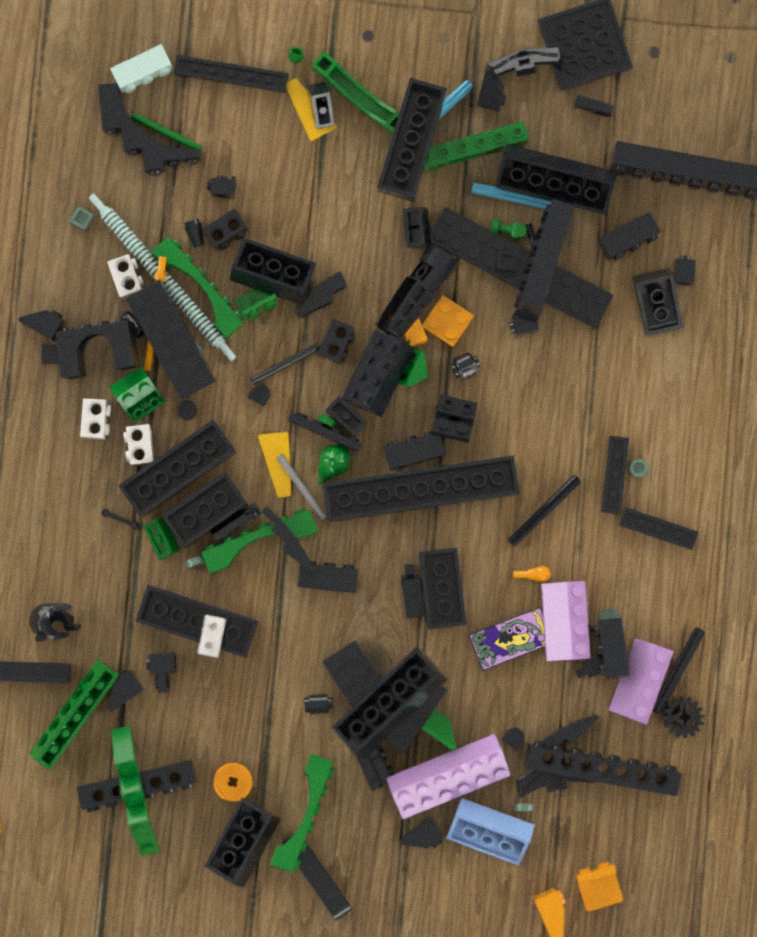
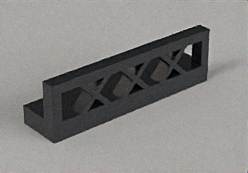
M0 661V681L70 683L71 664Z

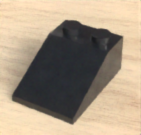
M670 268L632 276L645 335L649 336L683 328L674 276Z

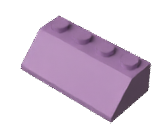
M585 581L541 584L546 661L590 659Z
M635 638L628 655L630 675L629 677L620 678L609 711L647 724L674 651Z

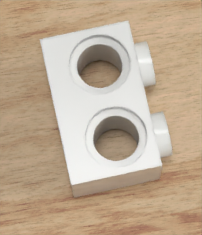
M129 254L107 261L121 300L142 289L141 287L145 286L142 277L137 276L135 271L138 269L135 258L131 259ZM123 263L129 265L128 270L125 272L119 271V267ZM129 281L135 282V287L131 290L125 288L126 283Z
M83 398L81 438L105 440L106 435H109L110 425L107 424V416L111 415V405H108L107 400ZM96 405L102 407V411L98 415L92 413V409ZM94 424H99L100 431L96 434L91 433V427Z
M145 424L126 427V432H123L124 442L128 443L129 451H126L127 462H130L131 466L148 465L153 462L155 458L151 426ZM137 431L142 432V439L134 441L133 434ZM138 450H143L145 453L144 458L141 460H136L135 453Z
M209 615L205 616L198 654L219 657L226 619Z

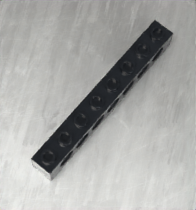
M540 741L527 744L523 764L528 770L678 796L682 776L677 767L665 765L664 768L658 767L657 763L649 761L646 764L639 763V760L628 758V761L620 760L621 757L616 755L603 757L602 753L590 751V754H587L578 748H572L570 751L565 750L564 746L556 744L548 747ZM546 753H550V760L547 762H543V755ZM566 756L570 758L567 765H561L562 758ZM583 760H588V766L581 769L580 763ZM606 763L607 769L604 772H599V766ZM625 767V773L618 775L619 768ZM640 770H644V776L637 779V773ZM663 774V779L660 782H656V776Z

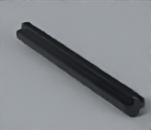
M573 475L508 539V542L515 547L581 483V480L576 475Z
M694 628L659 692L652 712L658 715L662 713L705 634L702 629Z

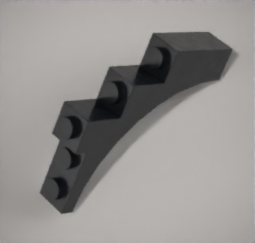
M117 83L98 85L103 132L107 133V135H118L119 132H122L125 154L136 156L143 152L146 174L159 176L161 172H165L166 164L169 167H175L179 163L194 165L198 161H202L200 149L170 147L145 134L127 114Z

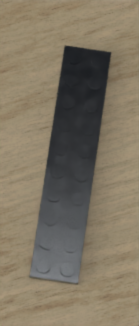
M445 207L431 232V244L519 289L530 258V251L498 234L490 233V230ZM499 250L518 253L515 273L496 270ZM556 265L545 303L596 329L613 294Z

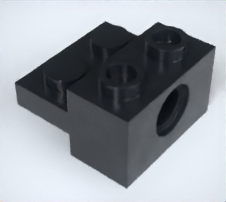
M441 394L431 434L469 443L478 403Z
M176 653L149 654V658H146V669L150 670V674L158 673V677H155V689H158L159 693L170 692L169 673L177 672Z

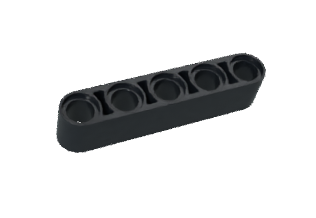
M293 835L284 840L282 844L284 845ZM307 844L305 851H300L298 859H301L299 869L332 917L337 921L349 913L352 908Z

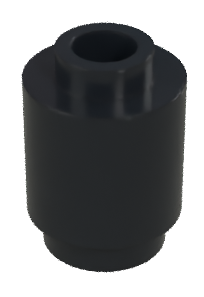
M328 694L304 697L305 713H329V709H332V697H328Z

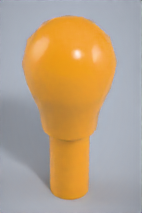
M538 566L528 569V571H513L514 578H528L529 580L541 583L547 582L551 576V571L546 566Z

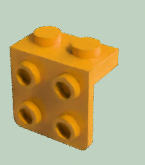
M603 862L598 864L597 868H583L579 870L578 874H575L587 911L622 902L623 896L613 863Z

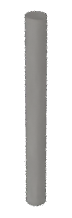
M284 455L278 456L276 459L319 519H324L327 515Z

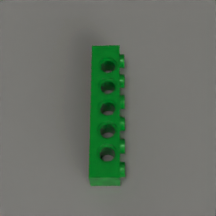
M524 121L431 146L424 172L504 151L506 143L515 146L527 145L529 138Z
M99 659L95 661L29 752L36 762L49 770L52 769L119 676L113 668Z

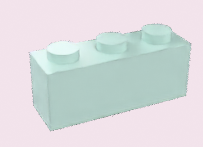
M161 44L110 69L121 92L129 93L142 83L143 85L151 83L153 78L159 75L160 77L166 76L173 68Z

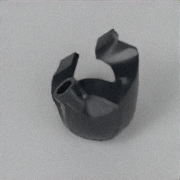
M41 604L33 609L29 619V626L36 634V642L44 641L47 637L56 640L69 636L68 632L58 633L53 628L52 624L56 620L63 623L66 631H77L81 628V624H74V617L65 611L73 608L71 604Z

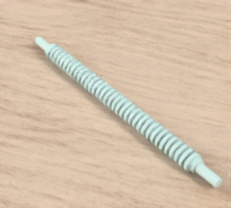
M92 194L89 199L100 211L101 219L104 220L109 228L111 227L114 234L117 235L121 242H124V245L127 246V249L130 250L134 257H137L136 259L140 261V264L147 268V272H150L151 276H155L159 261L156 260L152 253H149L150 251L146 249L142 242H139L140 239L136 238L137 236L133 234L134 232L127 227V224L120 219V216H117L113 208L106 207L95 194ZM166 271V280L163 281V284L170 297L173 298L172 300L176 302L177 306L179 305L180 309H183L182 312L186 313L187 317L189 316L188 319L192 320L193 324H196L195 327H199L198 330L202 331L201 334L206 335L205 338L209 339L208 342H212L211 345L213 347L220 348L232 362L237 356L225 344L224 336L221 335L220 331L217 332L218 329L214 328L215 325L211 324V321L208 320V317L203 312L201 313L202 310L198 309L195 302L192 301L188 294H185L182 287Z

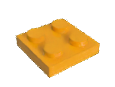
M442 295L422 327L454 348L474 318V315Z

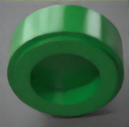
M320 414L317 419L330 428H335L337 424L336 420L324 414Z

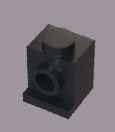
M217 176V178L208 180L207 190L210 191L212 197L234 199L236 178L234 176H231V180H228L226 176Z

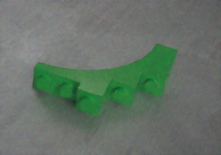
M126 726L111 730L114 762L120 778L121 795L126 806L128 826L132 837L135 838L141 856L160 852L144 794L135 740L131 728Z

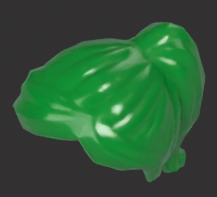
M340 444L328 445L323 448L319 455V476L317 480L319 484L326 483L333 476H339L347 472L350 463L348 449Z

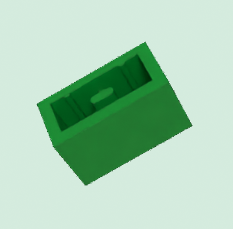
M141 365L109 386L133 423H136L165 403V400Z

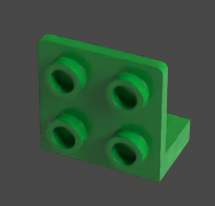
M253 289L236 298L234 302L244 320L249 319V321L258 318L260 316L259 313L266 310V312H269L276 308L275 304L278 303V299L275 294L271 295Z

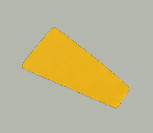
M296 78L287 83L288 93L311 141L337 127L335 124L316 129L308 91Z
M288 432L258 435L277 497H289L291 495V478L276 459L283 454L290 464Z

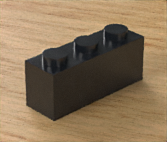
M648 212L600 237L598 243L608 261L611 259L617 261L624 257L623 253L629 250L632 253L640 249L641 244L647 241L650 244L657 240V236L661 231L651 212Z
M432 431L425 432L424 436L420 438L414 435L405 438V442L398 443V440L388 442L387 446L384 447L389 470L444 457L446 454L441 437L432 435Z
M310 561L315 570L312 574L300 564L298 587L356 593L358 569H354V565L343 564V568L335 567V563L324 562V566L316 565V561Z
M622 617L598 620L594 630L595 636L599 637L600 644L597 645L598 656H602L603 664H600L601 676L604 675L605 680L629 677Z

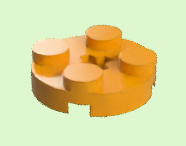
M237 762L221 766L214 777L216 793L222 799L228 801H240L241 798H245L253 785L252 775L248 768ZM231 776L238 779L237 787L228 785Z

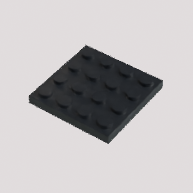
M596 0L537 19L545 47L561 48L564 65L551 64L560 91H565L633 68L611 0Z

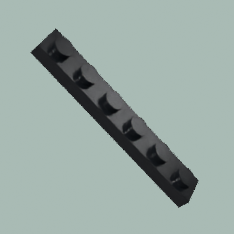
M177 55L174 75L281 93H286L289 73L181 55Z

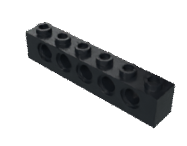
M192 760L140 772L146 799L155 797L156 792L163 791V794L175 792L174 788L182 787V790L193 788V784L197 783ZM173 772L180 774L181 779L178 783L171 781L170 776ZM116 777L78 786L77 791L81 809H87V812L99 810L98 806L105 804L106 808L117 806V802L123 800L122 796H117L114 793V788L120 786V778ZM153 777L161 779L162 784L160 787L152 785ZM97 790H101L105 794L102 801L97 800L95 797Z

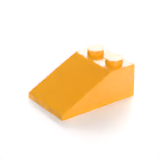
M553 887L533 896V899L549 936L563 937L565 910L563 904L566 902L560 890L556 891Z

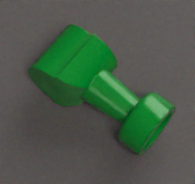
M493 219L490 233L498 234L500 231L509 234L515 241L525 237L527 229L520 222L507 225L500 224L501 221L499 219Z

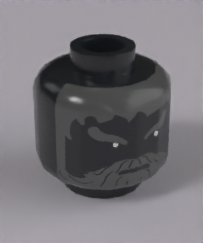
M469 352L455 357L453 364H451L456 378L461 380L477 375V367L481 366L477 356H472Z

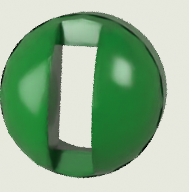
M297 47L290 48L288 53L289 61L294 64L302 61L304 51Z

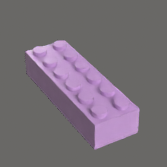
M493 734L386 779L402 819H405L511 776L497 738Z

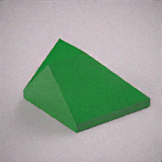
M414 349L398 382L399 385L410 387L428 378L423 351Z
M434 709L421 729L454 751L456 745L451 720Z

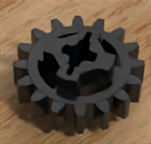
M680 696V701L673 698V704L667 703L669 709H663V712L667 713V716L662 717L663 720H667L664 727H670V734L675 731V737H679L682 734L683 738H687L688 733L693 737V731L700 732L701 730L698 726L704 725L700 721L701 718L705 717V715L700 714L703 707L697 708L698 701L692 703L691 697H688L686 701L684 696ZM687 705L691 706L694 709L695 713H691L688 710ZM678 706V711L675 714H671L673 709ZM683 711L685 715H688V719H685L684 723L683 720L679 719ZM692 720H696L694 725L688 729ZM672 721H676L680 725V730L673 725Z

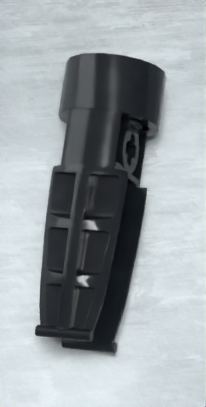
M430 244L420 257L417 267L402 282L384 310L379 322H376L375 325L387 335L391 333L396 338L402 340V336L412 327L435 298V293L444 280L447 281L458 266V262L441 248Z

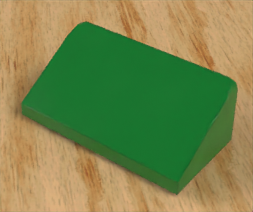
M163 517L156 518L143 526L159 560L180 551L173 532Z

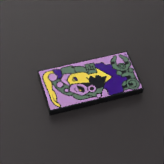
M541 607L469 635L482 671L545 647L544 621Z

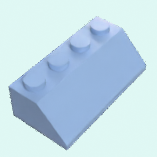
M461 798L446 839L519 866L530 843L534 824Z

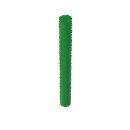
M134 113L132 116V120L190 149H200V151L202 149L201 145L137 113Z

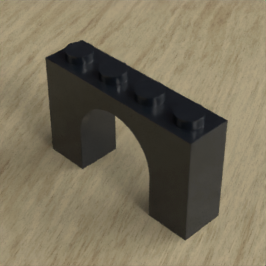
M118 318L114 323L101 321L96 326L84 324L80 325L79 329L66 327L62 328V332H56L61 378L74 379L86 377L84 349L87 343L97 336H105L110 341L113 349L115 369L128 370L139 368L134 322L127 320V318Z

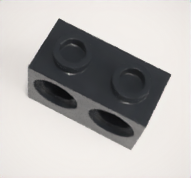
M414 207L403 209L406 247H428L431 244L428 208Z
M235 208L202 228L216 251L218 249L221 251L230 246L229 242L234 239L240 240L246 235L245 232L248 231ZM237 222L240 225L237 230H231L229 228L230 224ZM217 232L223 233V238L219 241L213 239L214 234Z
M332 319L318 351V356L338 365L341 361H345L348 354L346 350L348 343H353L356 333H353L354 327ZM343 329L347 332V335L344 338H338L336 332ZM337 347L340 351L338 355L332 356L328 352L329 349Z

